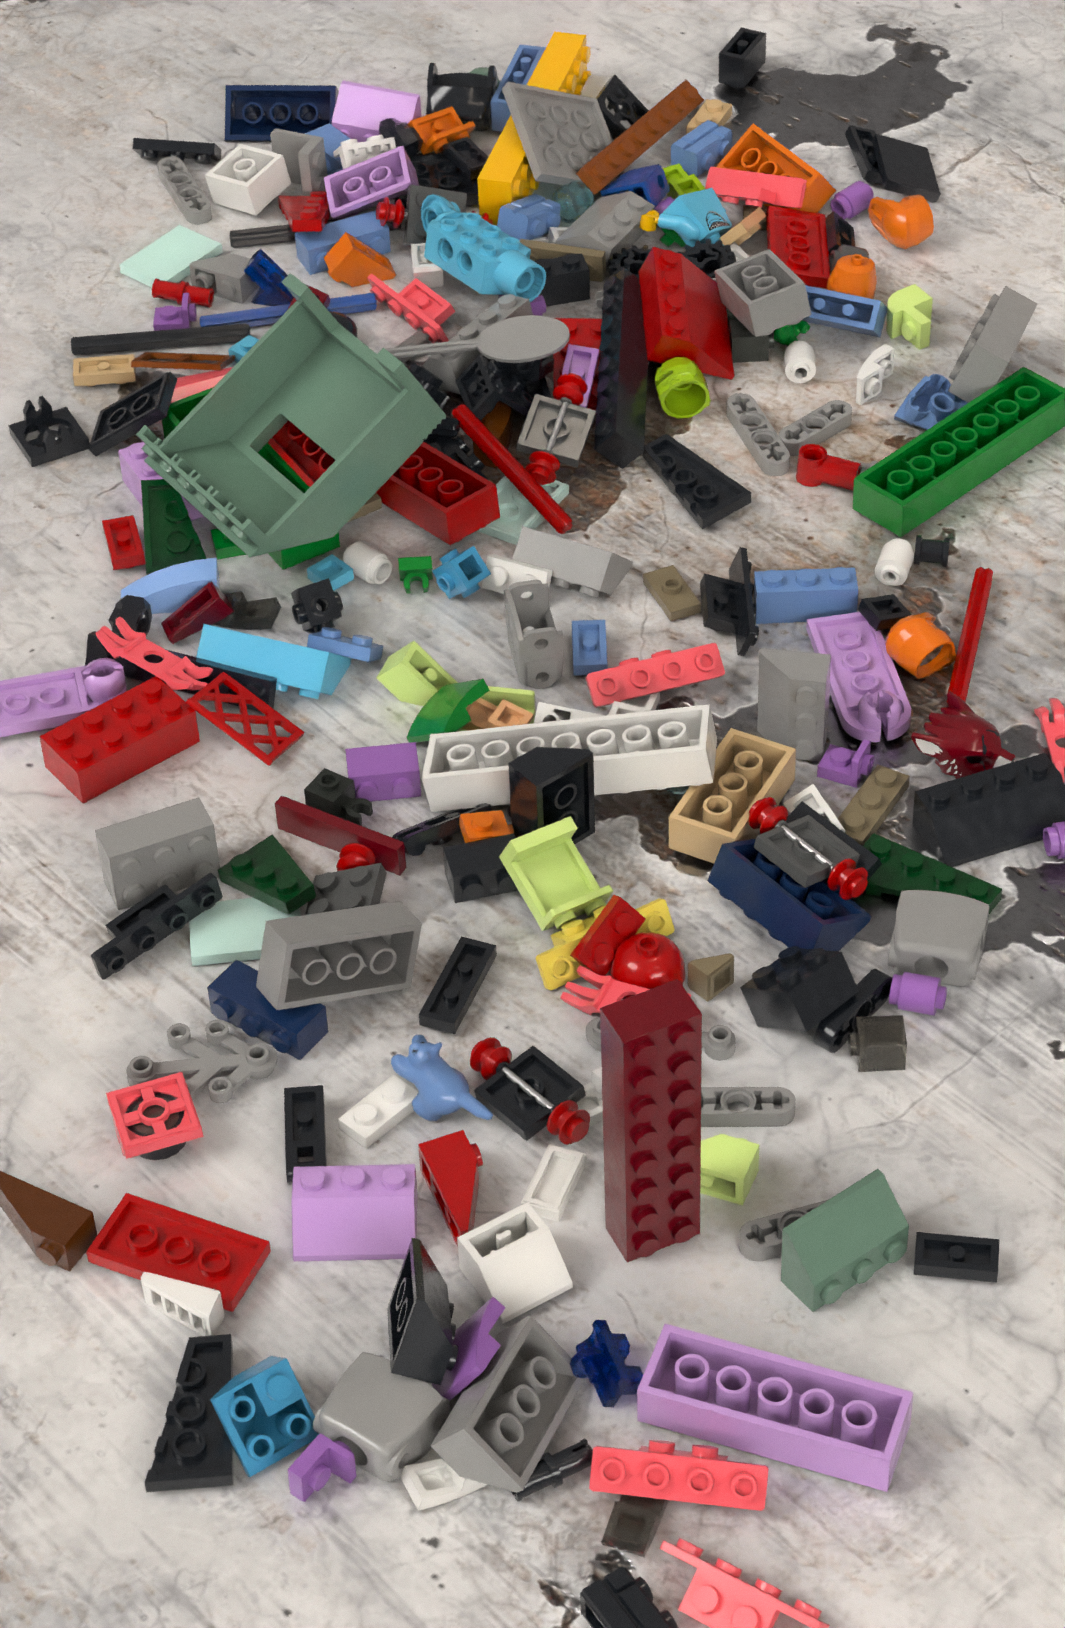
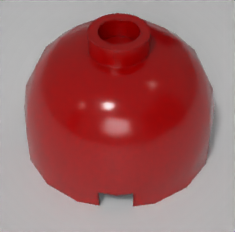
M640 932L629 936L620 943L612 960L611 976L616 981L647 989H653L677 979L683 986L685 980L684 957L678 946L665 935L655 932ZM627 995V996H625V997L622 998V999H626V998L631 997V996H634V995Z

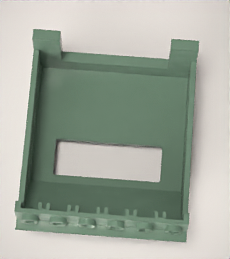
M291 273L282 281V284L297 301L163 441L146 425L136 434L145 443L141 448L148 455L144 462L248 557H255L334 537L423 443V439H426L428 434H432V430L436 429L443 419H446V414L399 359L384 347L376 354L339 324L310 288ZM288 420L335 460L305 493L299 490L258 454L262 447Z

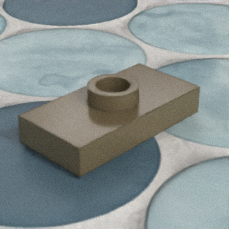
M674 565L643 574L644 585L670 621L701 613V602Z

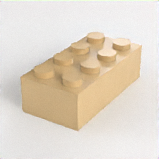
M730 728L716 748L713 783L690 786L670 814L669 848L715 863L723 843L756 839L760 833V828L753 829L749 826V810L756 801L766 797L774 798L777 806L795 781L796 749Z

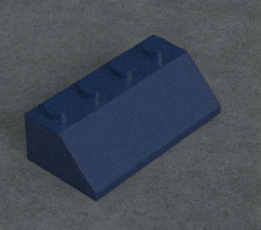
M226 85L224 140L271 142L270 134L274 129L305 134L330 123L332 125L339 91L335 85Z
M756 839L723 843L707 880L719 890V894L722 897L734 902L743 910L748 918L757 921L768 930L772 938L783 942L787 947L798 946L803 949L823 948L827 951H840L870 922L872 917L851 899H842L839 895L840 890L832 891L829 889L826 879L804 888L754 848Z

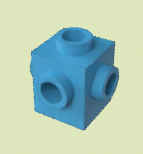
M474 546L461 553L456 548L439 558L442 565L432 570L439 588L446 593L449 599L460 593L463 598H466L480 589L478 584L480 581L491 575Z

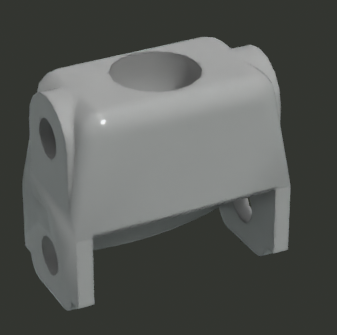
M540 580L513 583L509 589L504 590L508 643L520 683L523 685H530L536 689L548 688L562 677L564 658L562 630L557 631L549 607V587L547 583L542 584ZM524 592H532L529 598L521 597ZM528 626L534 627L532 630L523 632V629Z
M928 890L901 891L896 910V922L890 943L888 966H892L894 973L898 975L909 972L941 978L942 984L960 987L969 985L971 980L976 979L978 966L983 955L988 929L989 904L946 892Z
M362 1352L342 1374L330 1396L318 1409L313 1421V1429L318 1434L321 1433L332 1441L339 1440L345 1443L355 1456V1465L387 1482L401 1477L404 1466L416 1463L432 1449V1442L450 1414V1403L448 1399L441 1396L428 1382L391 1373L390 1360L378 1355Z

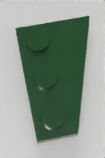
M164 479L141 480L146 575L172 565L207 559L181 495Z
M273 834L244 853L233 857L230 862L217 869L221 882L288 915L317 897L313 883Z

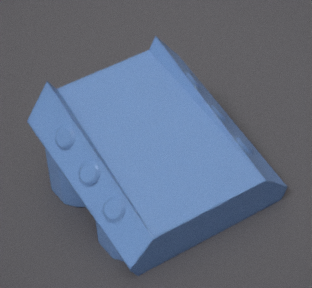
M932 374L929 377L925 376L908 394L894 415V419L923 430H928L968 402L948 392L951 386L948 379L940 374Z

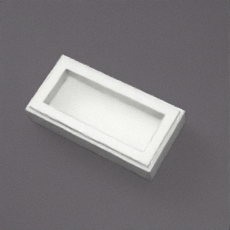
M549 1144L526 1190L521 1205L528 1202L539 1217L559 1222L587 1163L586 1154Z

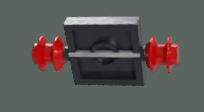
M487 1038L478 1042L473 1047L470 1067L476 1072H481V1076L487 1080L474 1090L476 1099L524 1140L528 1141L546 1126L552 1135H559V1140L566 1145L578 1142L586 1136L589 1130L590 1115L586 1110H579L577 1102L586 1096L584 1086L535 1046L530 1047L512 1062L511 1050L501 1046L496 1038Z

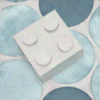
M244 144L238 145L205 174L214 204L253 215L263 211L271 201L291 184L283 155Z

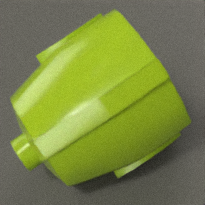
M675 357L667 360L657 369L655 385L661 407L667 415L677 419L690 418L709 406L711 400L707 382L694 361L687 357Z

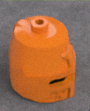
M860 254L841 257L828 278L826 290L874 299L877 283L874 261Z

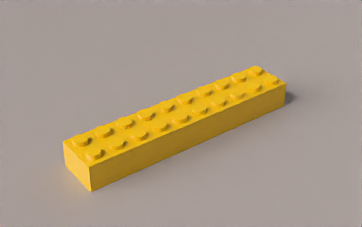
M554 31L527 85L581 95L582 89L591 75V72L587 71L590 47L586 44V35ZM511 115L477 178L479 215L482 218L484 213H488L489 219H492L493 225L496 226L499 210L503 205L532 195L534 190H538L540 181H535Z

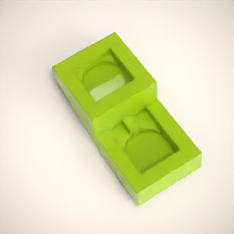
M679 163L663 168L670 187V191L667 193L668 197L671 196L674 199L684 194L705 189L696 175L688 176Z

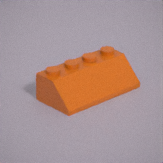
M755 124L749 127L716 166L717 168L802 178L807 181L800 209L764 204L766 207L774 206L818 213L836 192L832 185L818 171Z

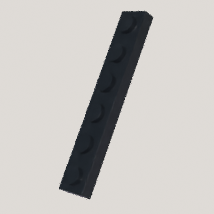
M96 631L88 634L85 666L99 658H110L123 666L125 677L143 682L155 677V675L121 656L115 659L101 644L96 636ZM167 650L181 659L187 656L198 667H210L213 669V672L208 677L196 680L209 684L224 671L274 709L277 678ZM154 654L144 657L150 663L163 661L162 657ZM224 683L219 686L220 693L237 695L236 692ZM183 689L178 691L195 695L200 690ZM224 702L231 705L239 706V703ZM246 704L247 709L261 712L253 705Z

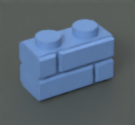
M707 120L671 145V166L679 163L687 175L695 174L696 177L705 171H709V168L719 163L733 147V133L731 129L723 126L719 127L718 124Z
M537 194L529 195L503 205L499 210L497 226L501 231L517 238L519 241L520 239L533 240L547 234L550 227H559L561 221L560 203L550 199L546 200L545 197Z

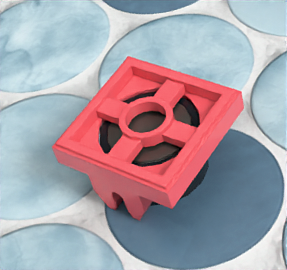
M182 1072L106 1093L118 1142L126 1159L138 1155L150 1160L167 1159L176 1155L185 1146L187 1141L203 1137L202 1127Z

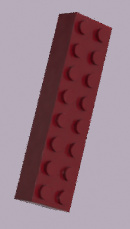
M678 979L600 1008L605 1228L627 1263L640 1257H648L670 1245L686 1242L693 1236L700 1234L702 1013Z

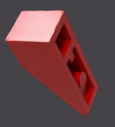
M464 1130L418 1144L420 1170L457 1247V1237L474 1229L479 1189L478 1167L483 1166L478 1145L476 1143L470 1144Z

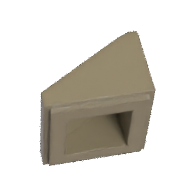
M731 953L696 959L688 963V987L707 1002L734 983V955Z

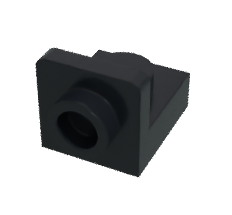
M894 594L862 599L857 609L875 631L886 630L888 633L896 622L912 615Z

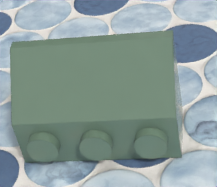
M876 1169L782 1229L781 1282L812 1312L825 1304L834 1303L841 1297L843 1292L857 1283H865L872 1277L874 1272L888 1263L897 1262L907 1251L909 1224L884 1174L879 1169Z

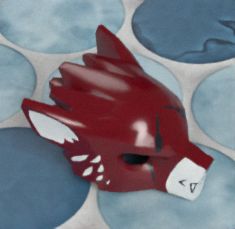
M951 691L947 693L949 707H942V714H929L931 722H925L924 724L925 732L929 735L914 732L911 735L913 742L921 753L936 758L935 763L940 767L941 772L955 776L956 779L1015 762L1016 756L1001 747V740L996 727L986 719L976 715L960 697ZM967 756H981V761L974 764L969 763Z

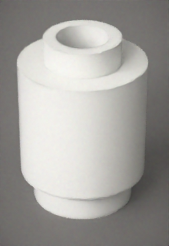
M794 341L785 349V374L790 381L806 383L816 373L814 350L805 341Z
M895 538L883 546L875 567V576L881 583L888 586H899L906 581L914 560L911 544L904 539Z
M357 541L348 546L343 554V562L353 568L354 575L370 584H382L391 574L392 563L388 560V557L362 541Z

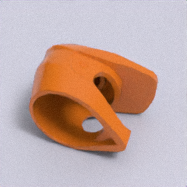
M907 196L900 202L879 197L871 199L868 212L872 225L887 241L896 247L906 250L907 248L919 245L933 234L934 221L932 211L923 196Z
M928 612L900 619L891 627L885 640L888 655L899 666L918 679L926 678L951 665L956 658L953 641L946 632L940 630L933 623L936 617ZM943 645L941 651L934 659L920 666L927 655Z

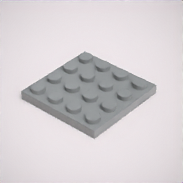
M507 82L502 91L535 181L590 190L576 173L613 142L597 99ZM624 171L621 172V173H620L616 178H614L610 183H612V182H613L614 180H616L618 177H620L621 175H623L625 172H624Z

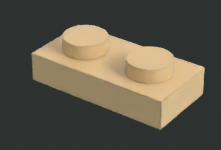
M706 99L687 124L686 134L707 120L718 124L719 127L724 126L732 115V104L724 103L717 99Z
M760 207L719 239L724 246L731 245L733 242L739 246L762 228L759 222L766 217V214Z
M135 355L74 358V386L92 387L100 384L136 382V367H131V361L135 359Z

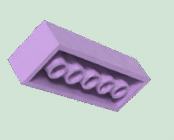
M664 1324L637 1389V1417L640 1422L888 1492L911 1424L913 1392L668 1324Z

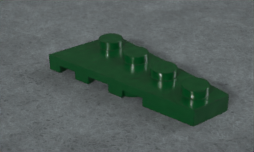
M875 833L863 845L864 848L877 856L882 863L867 880L866 894L881 897L883 893L900 896L901 891L905 890L946 892L989 904V914L1002 898V888Z

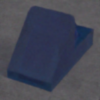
M259 249L253 254L243 270L253 282L260 286L251 302L265 306L291 304L294 296L282 284V281L288 274L262 249Z

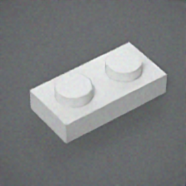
M494 554L487 556L486 566L491 575L483 579L482 588L504 594V590L509 589L511 584L530 580H540L542 584L547 583L548 587H550L553 570ZM524 592L521 597L529 598L532 592Z
M393 1074L338 1118L339 1129L367 1149L414 1111L412 1101L417 1096L418 1091Z

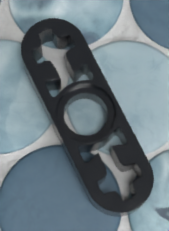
M872 969L856 985L859 992L820 1022L815 1032L814 1043L831 1053L837 1052L886 1002L890 994L893 977L878 969Z

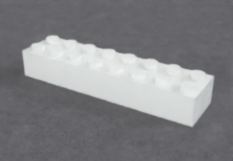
M710 704L430 734L421 779L431 812L476 808V805L484 803L491 804V806L510 804L508 763L536 747L589 749L593 752L594 796L651 789L663 790L690 785L700 786L713 783L717 735Z

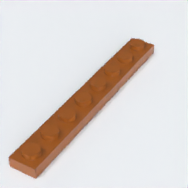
M687 80L683 81L585 164L576 174L596 195L697 108L704 99L699 95L698 90Z

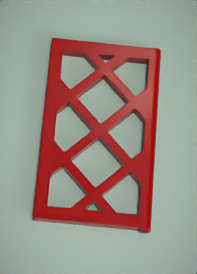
M224 671L186 701L188 706L268 766L304 735V731ZM224 683L236 692L237 695L222 694L219 692V686ZM202 700L214 701L216 712H210L199 702ZM222 702L239 703L241 714L223 713ZM246 704L253 705L265 716L248 715ZM225 721L241 722L244 733H238L226 724ZM250 723L267 725L269 736L252 734ZM275 725L281 726L291 735L289 737L277 736ZM254 743L271 744L272 752L267 755Z

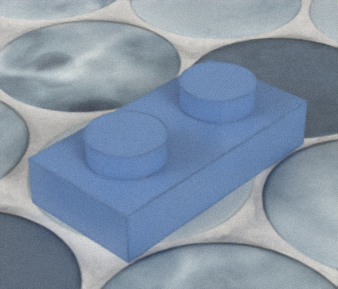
M605 620L572 621L573 676L587 675L592 672L608 669Z
M322 627L320 632L311 633L308 636V648L366 662L382 658L383 645L372 643L373 638L369 636L353 635L352 638L341 636V630L329 627Z

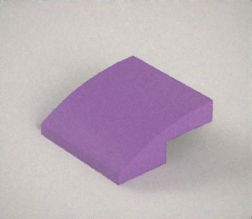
M494 1297L488 1300L456 1329L453 1344L458 1346L455 1366L452 1371H445L441 1385L432 1383V1387L449 1401L485 1370L501 1346L488 1334L506 1308Z

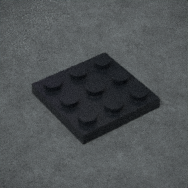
M443 151L440 153L430 152L424 155L417 153L410 158L416 170L419 186L467 193L466 207L479 204L477 178L470 180L443 154ZM407 194L394 198V204L397 199H401L404 209L406 208Z

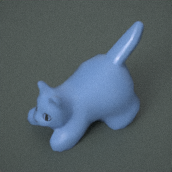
M415 1035L412 1038V1044L409 1046L407 1057L400 1054L392 1057L391 1064L393 1070L404 1079L413 1083L419 1090L417 1096L412 1101L413 1110L420 1117L428 1121H437L443 1115L451 1114L464 1108L478 1118L492 1119L493 1113L470 1094L465 1076L457 1069L450 1067L440 1057L441 1042L432 1044L427 1042L423 1035Z

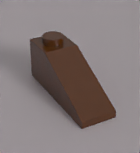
M0 1171V1207L34 1254L43 1263L49 1266L56 1265L70 1272L97 1236L93 1212Z

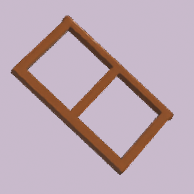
M145 352L131 361V367L222 370L235 361V356ZM150 359H173V360H176V361H149V360H150ZM191 360H200V361H218V362H217V363H202V362H190V361H191Z

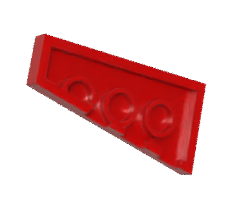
M314 191L310 193V196H278L279 209H281L282 214H285V219L288 220V224L293 232H322L331 216L325 191Z

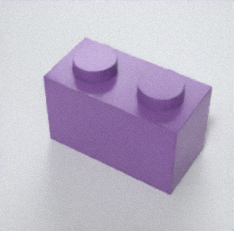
M416 742L345 749L348 778L354 780L356 799L363 798L372 802L421 797Z

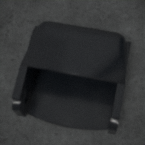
M430 63L427 78L426 115L453 107L463 124L471 121L475 123L476 127L473 131L483 132L491 128V99L498 84L495 65H490L488 76L474 73L438 75L436 63Z

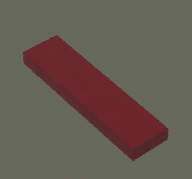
M280 796L274 803L277 825L280 830L340 852L347 844H362L370 848L375 854L374 864L381 863L386 871L400 876L407 868L404 842L284 796Z

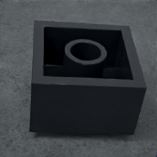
M792 946L781 951L776 961L769 966L756 970L752 974V979L740 987L758 1027L808 1032L859 992L842 952L827 951L823 948L803 949L798 946Z

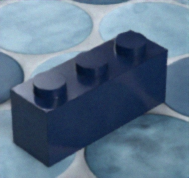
M235 960L207 987L211 1013L217 1019L227 1021L242 1029L250 1037H257L272 1045L280 1053H287L301 1060L328 1033L326 1006L319 1003L276 1010L256 987L258 971Z

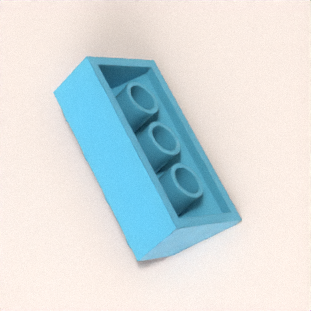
M207 624L203 625L196 655L197 658L277 678L276 690L287 692L288 686L300 688L298 695L319 699L320 693L333 694L352 660L351 658L322 650Z

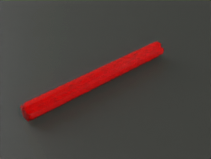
M464 404L452 410V418H456L460 422L462 430L551 526L560 534H565L568 530H571L573 524L569 515Z
M979 567L975 570L948 691L960 697L965 703L993 580V571L990 568L984 569Z

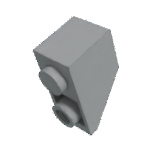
M228 254L193 261L189 264L192 286L212 288L214 296L243 304L261 285L258 260L236 254Z

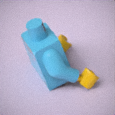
M713 188L678 196L660 216L655 210L643 214L639 225L642 230L649 232L655 231L657 224L659 228L674 230L686 245L691 247L695 246V241L697 240L702 244L707 239H711L712 244H715L732 227V223L726 214V209L720 203Z

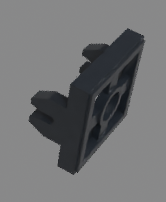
M616 75L608 79L596 97L612 140L627 130L620 123L621 120L628 121L633 125L649 111ZM606 99L609 101L607 108L605 103ZM613 109L615 114L613 115L609 110Z
M43 396L39 397L38 411L35 410L32 402L28 400L23 409L24 420L8 425L10 435L32 467L89 449V438L68 408L64 407L52 411V406ZM56 424H62L59 425L58 431L48 428ZM38 430L40 434L36 439L26 441L28 433Z

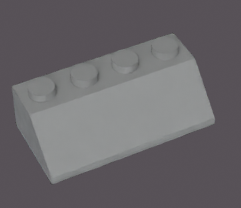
M513 294L501 296L495 304L480 313L474 321L462 328L448 342L477 339L485 328L496 322L512 317L533 315L529 299ZM479 350L435 354L428 357L423 367L443 381L440 386L441 390L460 394L455 380L479 354L483 355Z
M531 1315L497 1334L495 1340L501 1346L485 1370L466 1386L431 1444V1447L460 1477L516 1493L522 1491L587 1376L584 1370Z

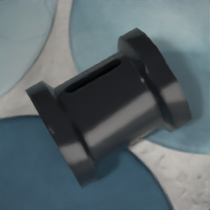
M917 535L914 565L928 562L940 563L942 567H947L950 538L930 540L923 539L922 535Z

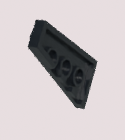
M668 434L644 445L643 458L702 529L751 503L750 491Z
M231 1334L189 1337L176 1378V1390L172 1401H169L165 1414L166 1422L161 1437H158L154 1450L155 1458L151 1470L148 1469L144 1482L146 1492L234 1485L233 1446L210 1400L233 1378V1342Z

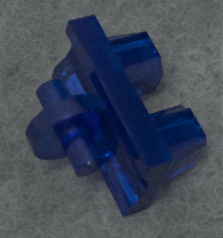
M595 1320L592 1324L593 1331L591 1335L576 1346L577 1353L572 1357L569 1364L574 1376L588 1378L590 1383H593L603 1407H614L622 1395L637 1394L643 1372L640 1366H628L624 1362L630 1353V1343L626 1335L611 1333L606 1320Z

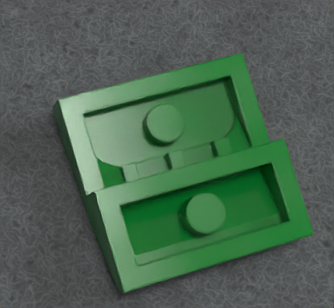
M484 679L445 685L436 692L422 707L413 721L406 737L408 742L429 741L430 734L456 732L470 722L471 718L465 708L490 691Z

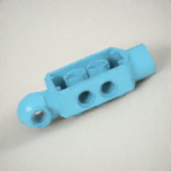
M432 194L424 199L421 207V220L423 228L427 233L424 253L426 259L480 294H513L518 297L527 298L530 302L539 296L546 282V272L542 266L530 259V248L520 243L517 238L501 231L498 226L485 221L479 214L461 212L455 202H449L445 197Z

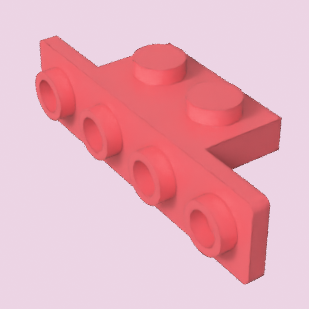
M710 167L705 189L713 188L717 197L722 198L721 202L738 205L740 200L745 201V205L762 208L763 204L800 209L807 181L802 178Z
M372 273L367 277L372 286L370 292L375 294L378 302L383 303L385 301L391 311L398 317L402 314L413 329L417 330L420 328L424 334L427 333L430 342L440 343L449 341L440 326L455 313L453 306L417 278L409 283L401 292L397 293Z
M710 643L671 653V650H663L652 654L651 658L639 661V658L627 659L620 662L619 666L587 674L586 681L593 705L598 708L613 704L614 701L622 702L719 678L725 674L717 644Z
M649 1440V1447L641 1446L638 1450L605 1446L594 1447L589 1488L597 1492L762 1511L766 1504L769 1468L766 1465L728 1461V1456L718 1455V1447L693 1445L692 1452L675 1450L674 1442Z
M679 1538L676 1545L663 1540L660 1546L661 1550L697 1568L678 1610L711 1628H773L780 1612L811 1628H829L830 1626L819 1620L821 1610L799 1599L796 1600L794 1606L778 1599L782 1590L757 1578L753 1586L739 1578L743 1571L742 1569L720 1558L717 1559L715 1565L701 1559L703 1549L684 1539Z

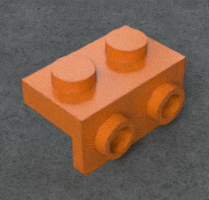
M453 107L422 116L408 123L411 128H415L423 140L421 147L423 155L433 151L440 153L443 151V145L465 137L470 139L471 136L469 134L476 127L473 121L463 124Z

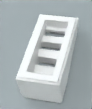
M143 1272L141 1283L146 1304L203 1336L216 1335L225 1317L221 1292L219 1290Z

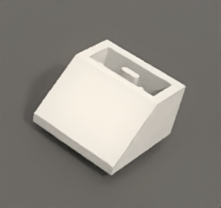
M528 1202L457 1237L459 1269L485 1303L494 1297L506 1307L498 1318L502 1324L573 1288V1282L550 1229Z

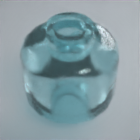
M575 181L557 188L553 193L552 201L560 203L561 221L573 223L594 203V196L584 183Z

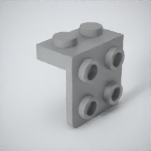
M274 129L270 134L272 152L283 155L291 182L302 184L303 196H310V193L314 191H326L324 177L327 176L323 137Z

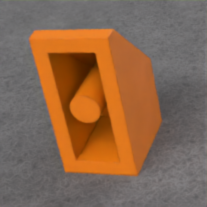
M347 232L343 234L324 257L329 269L327 271L328 274L339 283L344 281L352 287L370 284L367 277L371 273L381 281L390 280L396 276L388 258Z

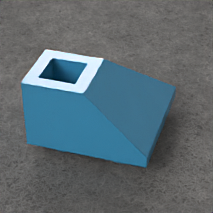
M269 1356L234 1376L210 1399L247 1477L257 1474L312 1442L319 1435L313 1429L315 1416L287 1358Z

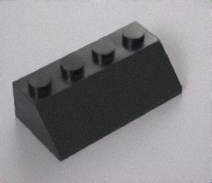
M1045 753L915 791L912 823L939 862L951 867L1043 840L1044 828L1051 827L1053 823L1065 821V785L1063 778Z

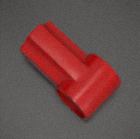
M806 444L799 449L796 480L801 485L807 487H816L825 483L853 491L854 478L861 474L862 465L858 462L827 455L826 449L820 445Z

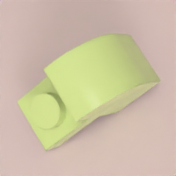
M916 284L900 289L889 297L887 302L886 332L891 339L902 335L921 350L930 345L933 298Z

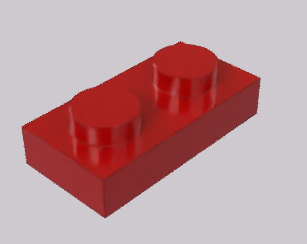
M134 515L103 520V531L113 570L145 565L144 551Z
M613 895L570 956L583 967L598 975L606 976L611 969L614 953L620 943L629 936L636 934L646 918L624 899Z

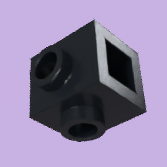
M329 578L298 588L291 593L294 602L292 606L294 619L298 625L302 624L304 631L314 628L316 633L320 632L322 627L334 628L333 621L342 617L340 612L343 610L342 600L337 591L333 592Z

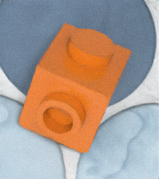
M502 810L460 814L459 827L465 843L514 833L512 824H507Z

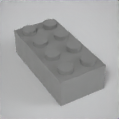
M1007 286L1004 287L1000 296L993 294L949 375L953 382L948 392L969 403L995 386L1007 367L1038 303Z
M401 901L268 920L265 923L256 987L276 1010L411 988L422 923Z

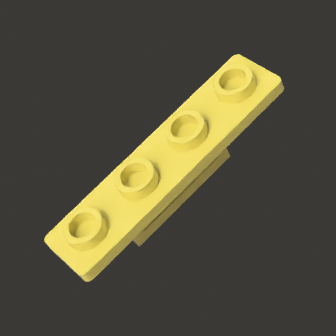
M658 898L635 909L646 918L636 934L640 932H655L668 936L674 933L675 928L666 900ZM605 906L595 909L593 911L594 915L584 920L576 919L563 924L562 930L550 935L554 947L536 956V962L546 989L552 991L567 984V982L581 977L576 970L579 965H582L570 955Z

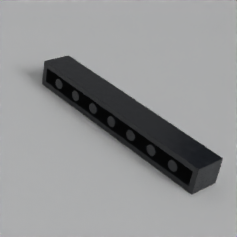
M625 268L618 274L610 276L603 286L596 428L594 431V450L622 469L644 453L648 372L640 281L638 277Z

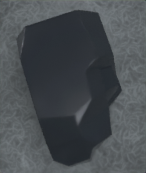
M394 118L385 119L380 122L379 134L383 135L384 139L394 137L396 148L403 145L409 158L421 151L423 140L414 127L411 128L406 122H400Z
M126 595L119 599L108 620L112 627V632L124 639L116 626V619L121 617L135 632H142L147 636L152 620L150 604L143 597Z

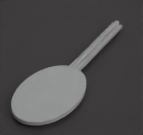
M526 315L496 322L485 328L477 339L386 348V350L397 359L479 350L483 356L505 363H522L543 359L557 353L568 343L570 333L566 324L560 320L547 316Z

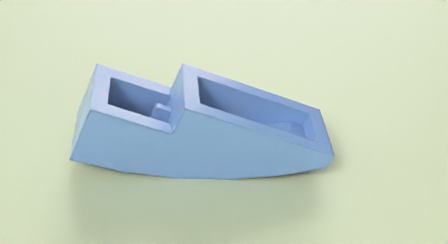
M217 558L189 561L155 571L121 590V598L126 595L143 597L150 604L152 614L173 613L209 582L212 581L219 588Z

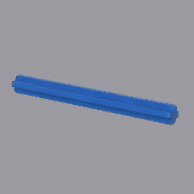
M374 293L330 298L327 310L344 315L374 311L377 308L376 296ZM290 304L201 316L200 327L249 324V327L272 325L283 316Z

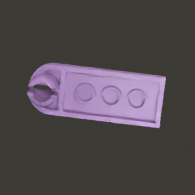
M860 612L807 619L806 630L814 652L831 655L829 692L843 729L850 736L861 741L865 739L871 742H880L881 726L887 741L902 736L910 727L911 706L893 660L887 653L881 630L875 631Z
M99 658L86 666L0 681V737L58 727L126 692L127 687L123 666L114 659Z

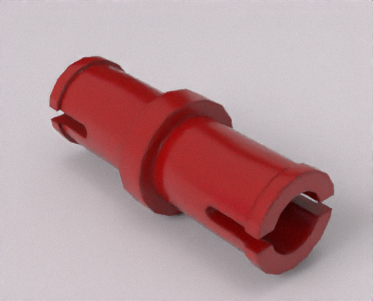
M155 279L153 282V298L177 301L178 305H182L183 293H189L191 303L208 308L213 304L214 291L212 288L191 286L186 281L174 283Z

